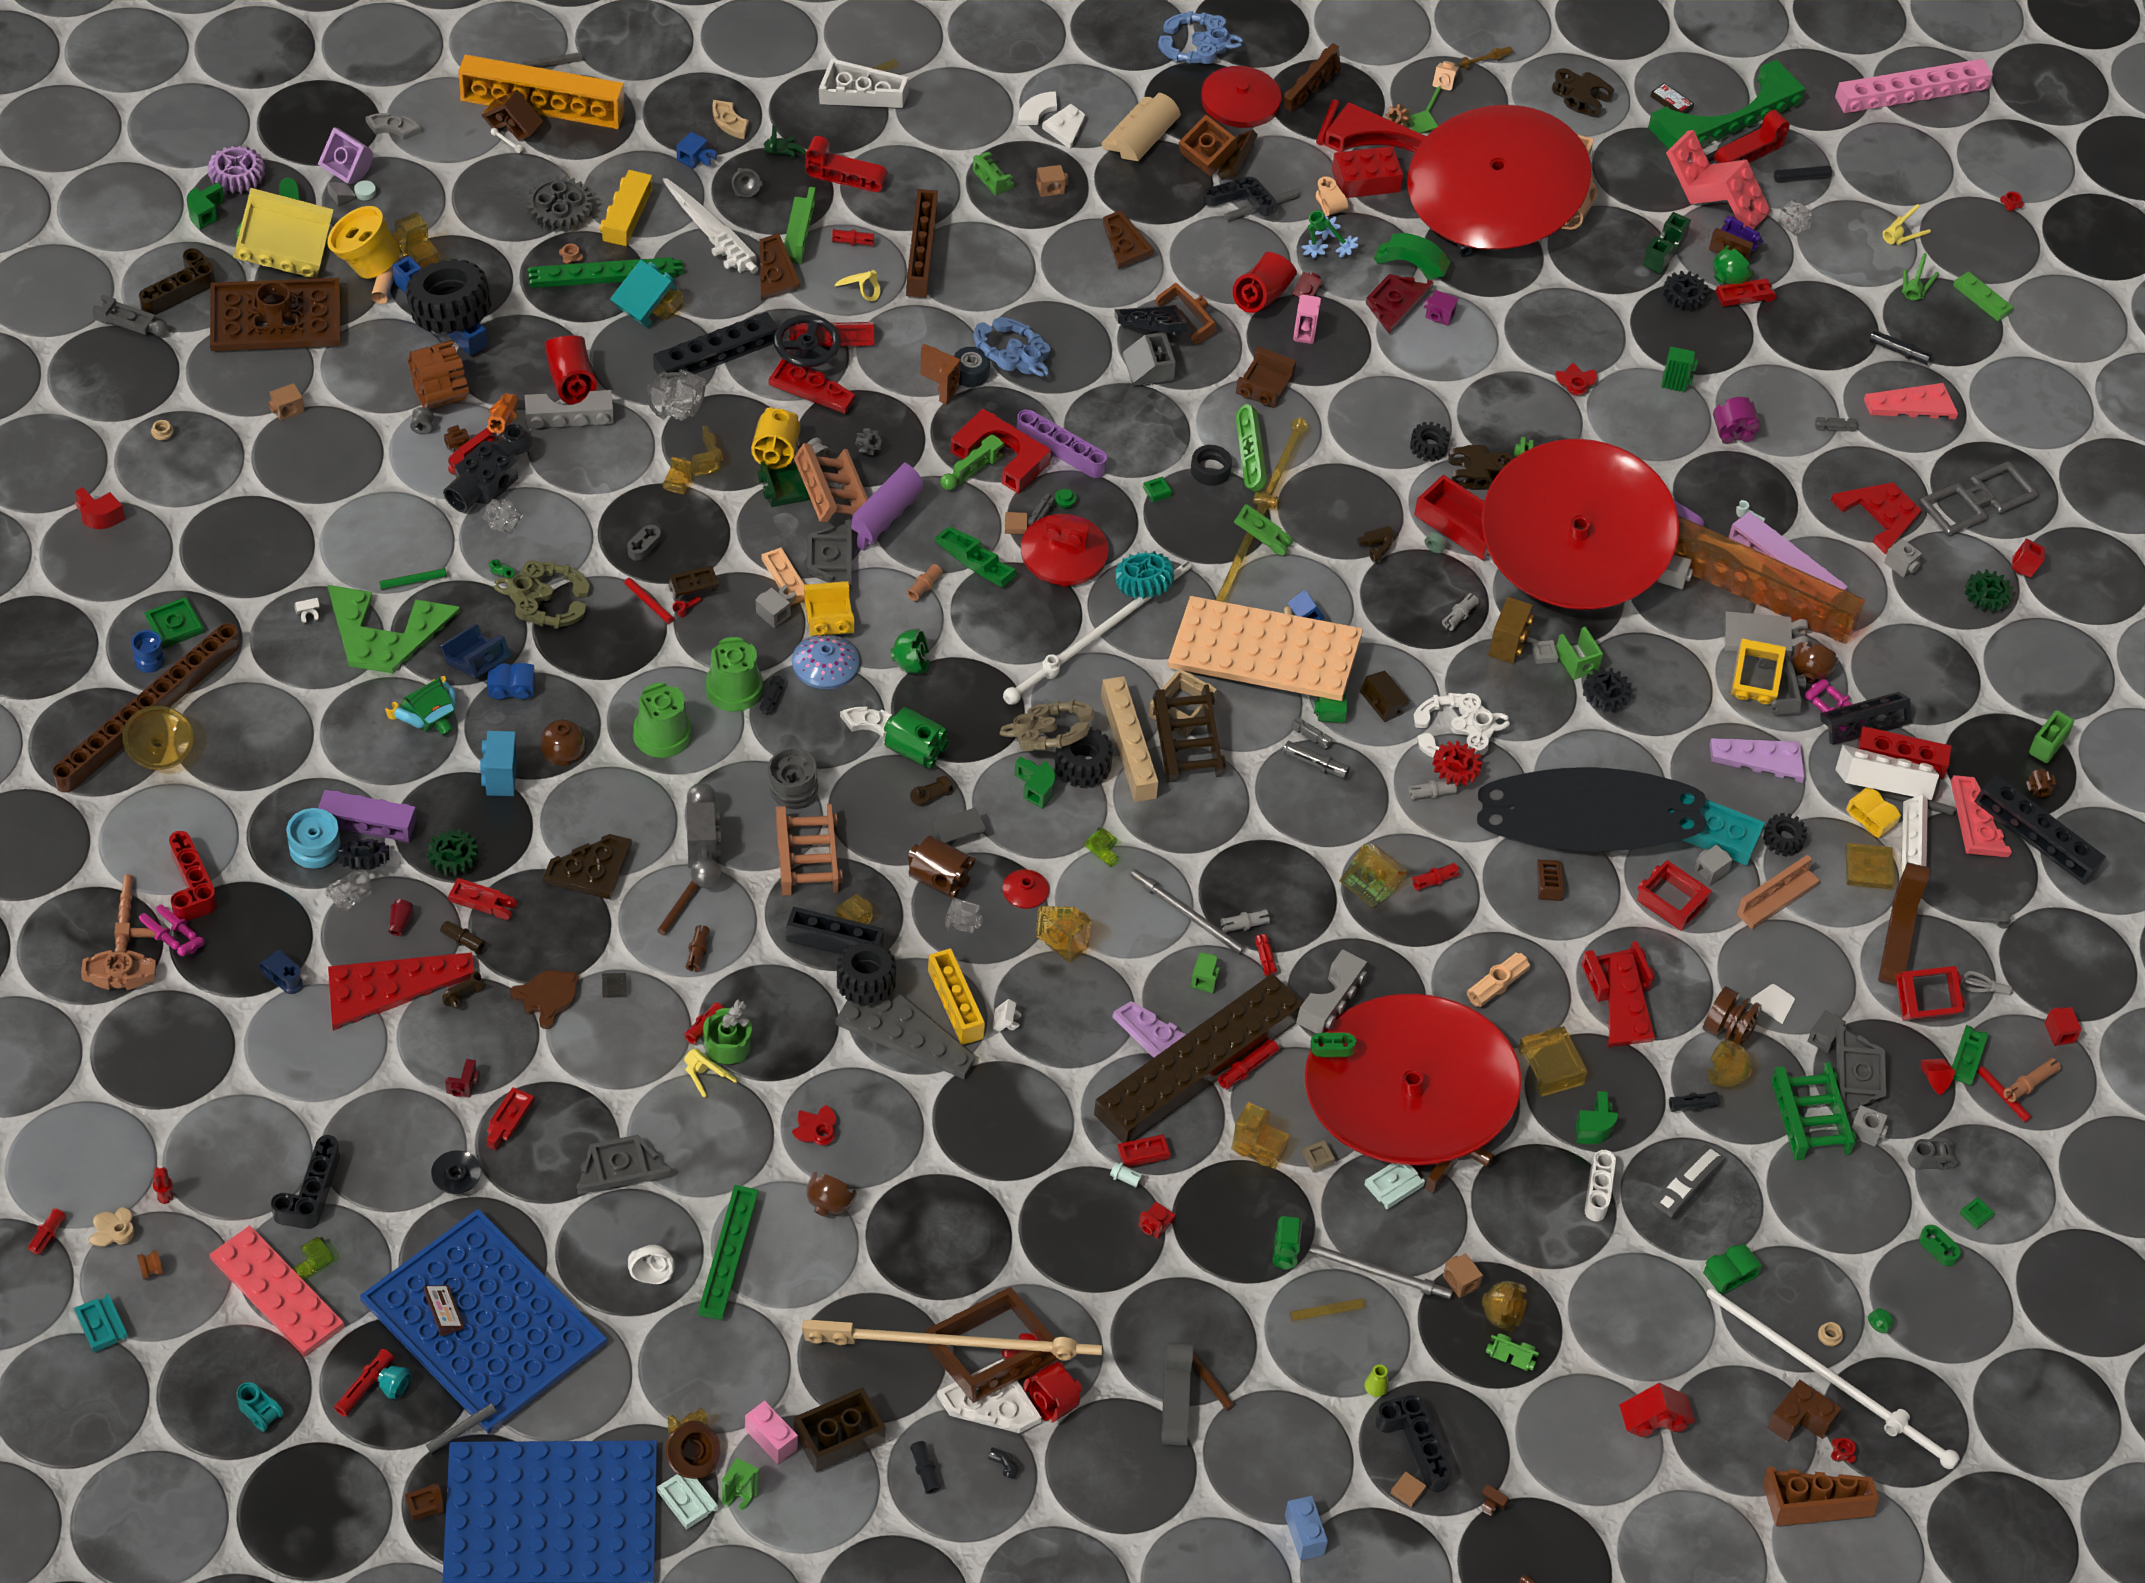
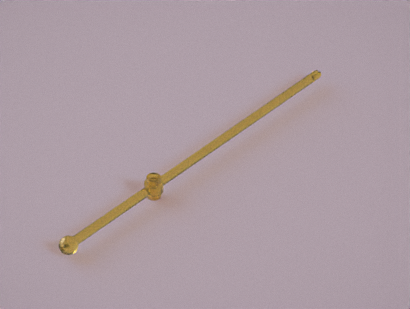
M1296 418L1292 421V433L1266 490L1262 491V493L1256 492L1254 495L1253 504L1258 505L1256 511L1264 515L1266 509H1275L1277 506L1278 496H1274L1273 493L1300 434L1305 433L1308 427L1307 422L1302 418ZM1246 532L1216 601L1224 602L1254 537Z

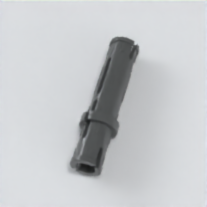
M1287 741L1284 746V755L1286 754L1317 767L1323 773L1329 772L1344 780L1349 774L1350 766L1333 760L1329 755L1323 756L1291 741Z

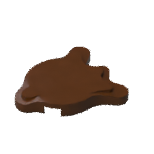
M544 971L524 985L513 986L510 989L511 998L524 1003V1010L527 1014L539 1012L540 1027L550 1029L553 1026L555 1017L567 1010L575 1001L574 997L576 986L579 983V976L573 971Z

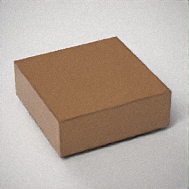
M1005 512V534H1024L1027 530V513Z
M1405 1472L1391 1489L1390 1494L1412 1508L1426 1490L1427 1485Z

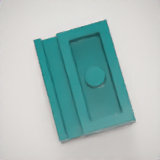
M106 1294L102 1299L98 1300L97 1298L74 1308L76 1317L93 1353L116 1344L118 1340L128 1339L127 1332L109 1294Z

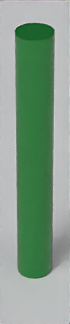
M443 568L379 581L380 589L383 590L447 577L446 569Z

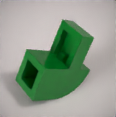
M218 182L202 191L194 187L187 195L189 218L200 230L217 221L215 207L225 202L223 187Z
M1020 756L1015 762L1014 776L1026 782L1023 799L1043 809L1053 796L1054 770L1046 761L1039 767L1033 761L1026 760Z
M1598 1091L1594 1103L1595 1111H1579L1576 1121L1577 1143L1599 1144L1608 1140L1612 1135L1618 1113L1612 1112V1102L1608 1101V1092Z

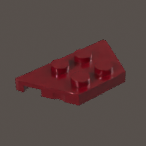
M1388 274L1366 297V305L1385 330L1391 333L1433 288V281L1427 280V283L1415 282L1413 277H1400L1399 275Z

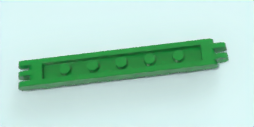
M666 257L537 266L528 268V278L531 288L623 282L640 260L647 264L652 262L660 269L659 273L663 275L666 272L672 278H675L676 275L684 273V265L682 260Z

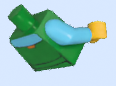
M441 676V678L433 679L429 684L404 697L400 704L401 707L398 706L397 702H393L392 710L385 708L389 719H399L416 728H421L425 732L436 726L440 734L445 736L453 730L448 719L452 717L456 708V691L446 682V677Z

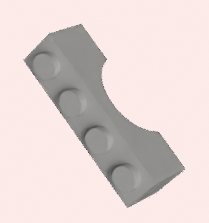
M611 390L589 391L583 401L574 405L557 404L547 394L525 395L527 429L613 424Z
M1342 949L1333 961L1328 980L1333 984L1335 990L1327 994L1310 993L1299 1009L1296 1023L1316 1034L1323 1033L1326 1028L1331 1029L1335 1022L1336 1014L1343 1012L1346 1000H1351L1357 990L1356 986L1358 984L1362 985L1365 981L1367 961Z

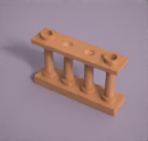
M803 443L794 460L819 521L827 523L834 513L853 515L868 500V497L848 450L843 449L837 459L819 457L815 455L811 444ZM820 465L835 467L838 474L823 472ZM826 481L842 483L845 490L829 488ZM833 497L849 499L851 506L836 504Z
M827 804V816L791 818L790 815H786L785 806L776 807L782 896L791 895L792 886H796V883L832 881L833 893H838V883H843L842 869H837L834 827H837V813H832V804ZM827 825L828 835L792 836V834L787 832V829L798 826ZM829 844L830 853L794 855V853H789V848H793L794 845ZM831 863V872L795 874V872H791L790 868L794 867V864Z

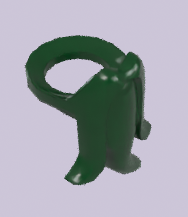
M772 125V136L764 142L765 153L789 155L794 158V152H798L806 156V151L799 144L793 143V135L788 139L777 138V127Z

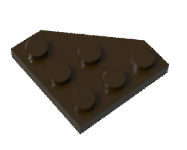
M608 834L601 837V841L591 845L589 843L573 849L572 853L561 858L560 856L554 857L549 861L543 876V883L611 899L631 849L632 839Z

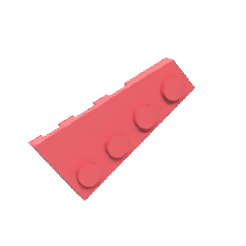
M1944 383L1865 394L1864 402L1870 415L1898 416V414H1906L1909 417L1929 415L1930 418L1948 416L1949 419H1956L1958 415Z
M1954 775L1950 782L1966 854L2009 858L2012 851L2009 846L2005 845L2003 841L2004 835L2001 829H1997L1993 821L1995 817L1974 802L1981 791L1975 777Z

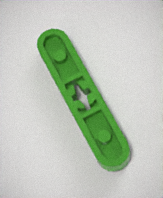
M1245 404L1237 411L1236 425L1244 483L1247 488L1257 492L1264 488L1267 476L1258 413L1251 405Z

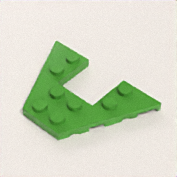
M328 585V593L350 667L393 674L400 668L402 663L407 662L413 656L414 651L420 646L426 645L436 632L441 631L444 628V624L455 614L457 616L460 614L458 606L415 600L405 633L363 627L373 598L372 592Z

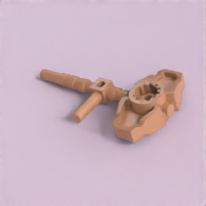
M129 874L123 876L119 904L120 912L118 913L119 923H115V952L111 950L101 952L82 961V980L110 990L111 987L130 990L143 986L144 983L155 981L156 960L146 958L142 954L130 950L127 951L126 949L128 942H130V937L154 938L155 933L149 928H130L133 876Z

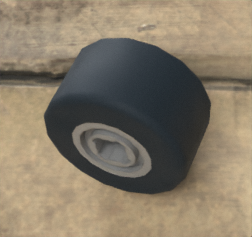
M964 347L955 352L954 356L961 360L960 385L977 387L987 381L990 373V358H987L981 349Z

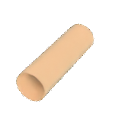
M392 266L386 272L376 277L371 294V299L376 303L384 304L388 300L393 283Z

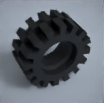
M1423 422L1422 426L1418 424L1413 429L1410 449L1414 455L1417 454L1419 459L1424 457L1423 461H1427V458L1430 459V462H1434L1435 458L1437 461L1441 460V456L1444 458L1448 452L1450 442L1449 431H1446L1444 426L1440 428L1441 424L1439 423L1436 426L1433 425V422H1430L1429 425ZM1425 439H1430V440H1434V441L1437 442V443H1436V444H1428V443L1424 442L1423 440H1425Z
M1780 813V816L1776 814L1773 816V819L1770 818L1763 835L1765 846L1769 845L1768 849L1770 851L1775 849L1774 854L1776 855L1782 852V856L1785 857L1787 853L1790 856H1793L1794 853H1799L1807 837V827H1804L1805 823L1803 821L1798 822L1799 817L1791 818L1792 814L1790 813L1786 817L1785 813ZM1777 832H1789L1794 838H1783Z

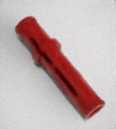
M1269 1039L1246 1056V1058L1232 1064L1230 1070L1218 1077L1220 1086L1228 1090L1239 1080L1246 1079L1252 1070L1279 1051L1277 1043Z
M381 1349L369 1365L364 1366L362 1369L363 1373L337 1404L333 1406L338 1414L347 1417L348 1413L374 1382H378L381 1371L394 1361V1357L390 1352Z

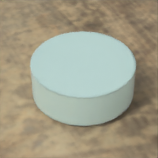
M360 181L354 187L355 195L360 200H370L376 195L375 185L370 181Z

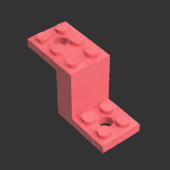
M1694 130L1687 131L1666 152L1690 204L1728 200L1736 219L1744 223V228L1749 226L1753 230L1771 212L1748 160L1709 164Z

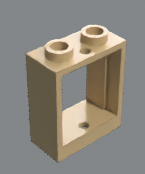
M1179 668L1162 689L1165 690V696H1169V698L1179 688L1192 696L1201 695L1204 685L1209 683H1205L1194 677L1191 673ZM1209 684L1210 692L1214 693L1216 700L1217 689ZM1152 700L1150 702L1149 717L1156 720ZM1200 704L1191 716L1174 707H1170V710H1168L1169 718H1173V720L1205 716L1203 704ZM1196 726L1175 728L1174 731L1187 737Z

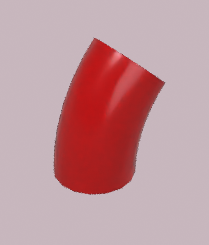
M1265 252L1250 271L1241 275L1233 285L1235 303L1241 310L1249 313L1266 308L1291 284L1297 275L1295 266L1277 253Z
M569 335L547 340L544 344L552 381L559 397L568 405L580 403L587 397L589 391H596L597 381L589 362L585 338Z

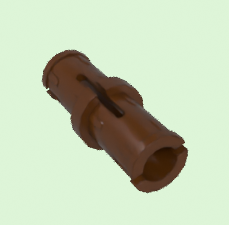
M701 925L696 926L693 941L688 947L690 953L685 967L691 972L694 966L695 972L700 971L703 955L707 953L706 943L710 929L704 925L702 932L700 931Z

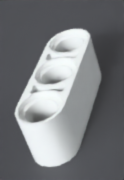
M1600 1150L1595 1154L1590 1169L1585 1215L1592 1221L1603 1220L1610 1204L1616 1157L1608 1150Z

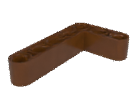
M1906 863L1892 904L1878 977L1879 982L1897 986L1895 975L1906 971L1918 905L1927 885L1930 874L1929 867Z

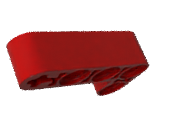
M1771 110L1764 117L1760 129L1721 147L1715 153L1714 160L1717 163L1748 160V163L1762 158L1783 146L1790 123L1777 110Z
M822 136L813 137L806 152V172L813 178L871 192L882 190L888 175L885 167L829 153V141Z
M176 831L169 837L172 858L187 889L174 893L170 901L173 914L180 920L190 921L213 912L217 907V901L212 882L190 835L185 831Z

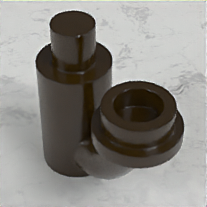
M1390 526L1364 532V536L1357 538L1359 546L1366 544L1370 547L1383 543L1380 548L1376 546L1369 551L1372 562L1380 563L1382 556L1391 548L1394 539L1393 530Z

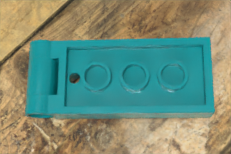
M1684 793L1680 796V801L1683 804H1691L1694 801V796L1690 793ZM1706 799L1705 805L1700 808V814L1705 818V829L1697 835L1682 839V841L1708 850L1718 845L1730 855L1733 861L1747 866L1762 834L1765 822ZM1669 809L1668 812L1673 813L1674 809ZM1683 818L1679 824L1683 829H1691L1694 826V821L1690 818Z

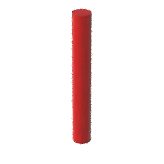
M1334 99L1331 102L1316 140L1318 145H1323L1325 142L1326 131L1331 126L1339 106L1338 100Z
M627 578L624 584L667 624L673 622L674 617L633 579Z
M1984 1066L1977 1070V1073L2025 1123L2032 1118L2017 1100L2014 1102L2008 1101L2012 1095L2008 1098L2004 1097L2003 1092L2005 1088Z

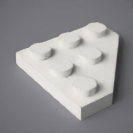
M1001 1359V1360H999V1361H997V1362H995V1363H993V1364H991V1365H989V1366H987V1367H985V1368H983V1369H981V1370H979V1371H977V1372L971 1374V1376L973 1377V1376H975V1375H977V1374H979V1373L985 1371L986 1369H988V1368H990V1367H992V1366H994V1365H996V1364H998V1363L1004 1361V1359ZM1018 1381L975 1403L968 1398L956 1382L937 1391V1397L949 1416L1016 1433H1021L1041 1423L1040 1414Z

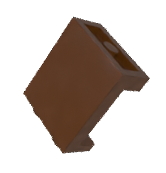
M1257 346L1252 363L1243 378L1239 377L1237 380L1236 394L1275 408L1294 376L1296 360Z

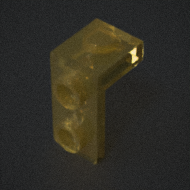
M707 426L702 427L703 442L707 452L692 456V470L695 476L719 471L720 461L723 460L721 449L715 446L716 439L714 433H710Z

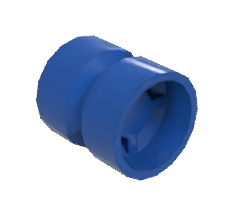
M152 630L136 633L131 641L136 667L142 672H156L161 669L165 661L160 636Z

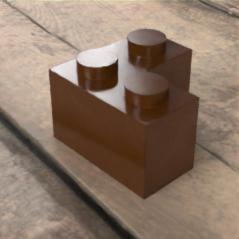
M518 90L495 99L481 114L491 128L499 129L506 125L518 141L531 136L543 122L538 113Z
M1799 1379L1772 1414L1767 1428L1787 1442H1789L1801 1425L1823 1439L1836 1423L1842 1408Z

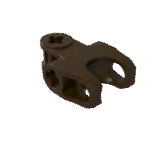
M1566 68L1556 71L1555 82L1552 85L1553 93L1563 97L1564 103L1568 108L1591 117H1598L1601 112L1602 104L1597 99L1607 102L1613 98L1614 94L1613 87L1600 77L1590 72H1585L1580 76ZM1599 89H1605L1608 92V95L1604 94ZM1588 104L1594 106L1596 111L1591 110Z
M1467 445L1449 450L1448 462L1454 466H1463L1466 469H1458L1452 472L1451 480L1465 489H1488L1499 472L1514 457L1507 452L1489 453V448L1485 445ZM1461 454L1465 457L1455 458L1454 456ZM1460 477L1466 478L1465 480H1461V481H1460V480H1456L1457 478H1460Z

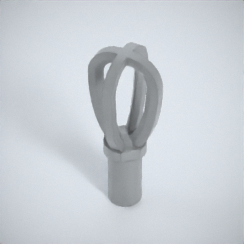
M1968 971L1962 977V986L1967 991H1989L2010 995L2012 986L1996 983V981L1990 980L1987 976L1975 971ZM1974 975L1986 980L1987 982L1973 979L1968 976ZM1966 983L1986 988H1972L1968 987Z

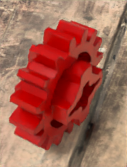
M1448 741L1446 746L1441 744L1439 750L1435 751L1432 765L1435 766L1434 773H1440L1439 779L1446 778V784L1453 781L1457 787L1459 782L1467 786L1468 781L1474 783L1476 777H1479L1482 762L1479 761L1481 755L1474 754L1475 748L1468 749V743L1461 746L1459 741H1456L1455 745Z

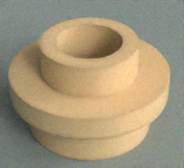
M158 420L153 424L151 433L157 440H167L173 435L174 430L168 421Z
M1828 1322L1819 1328L1818 1338L1824 1345L1833 1347L1841 1343L1843 1332L1838 1324Z

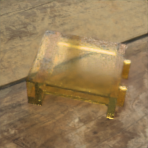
M1564 1026L1549 1028L1545 1032L1528 1034L1521 1038L1518 1051L1520 1055H1526L1539 1081L1537 1091L1540 1097L1584 1085L1588 1071Z

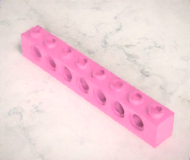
M1978 59L1839 82L1835 98L1844 113L1985 90L1989 88L1993 74L1985 60Z

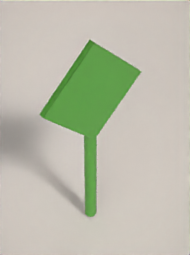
M1440 86L1437 87L1425 111L1410 115L1412 120H1409L1408 125L1411 130L1422 134L1438 127L1429 112L1441 90Z

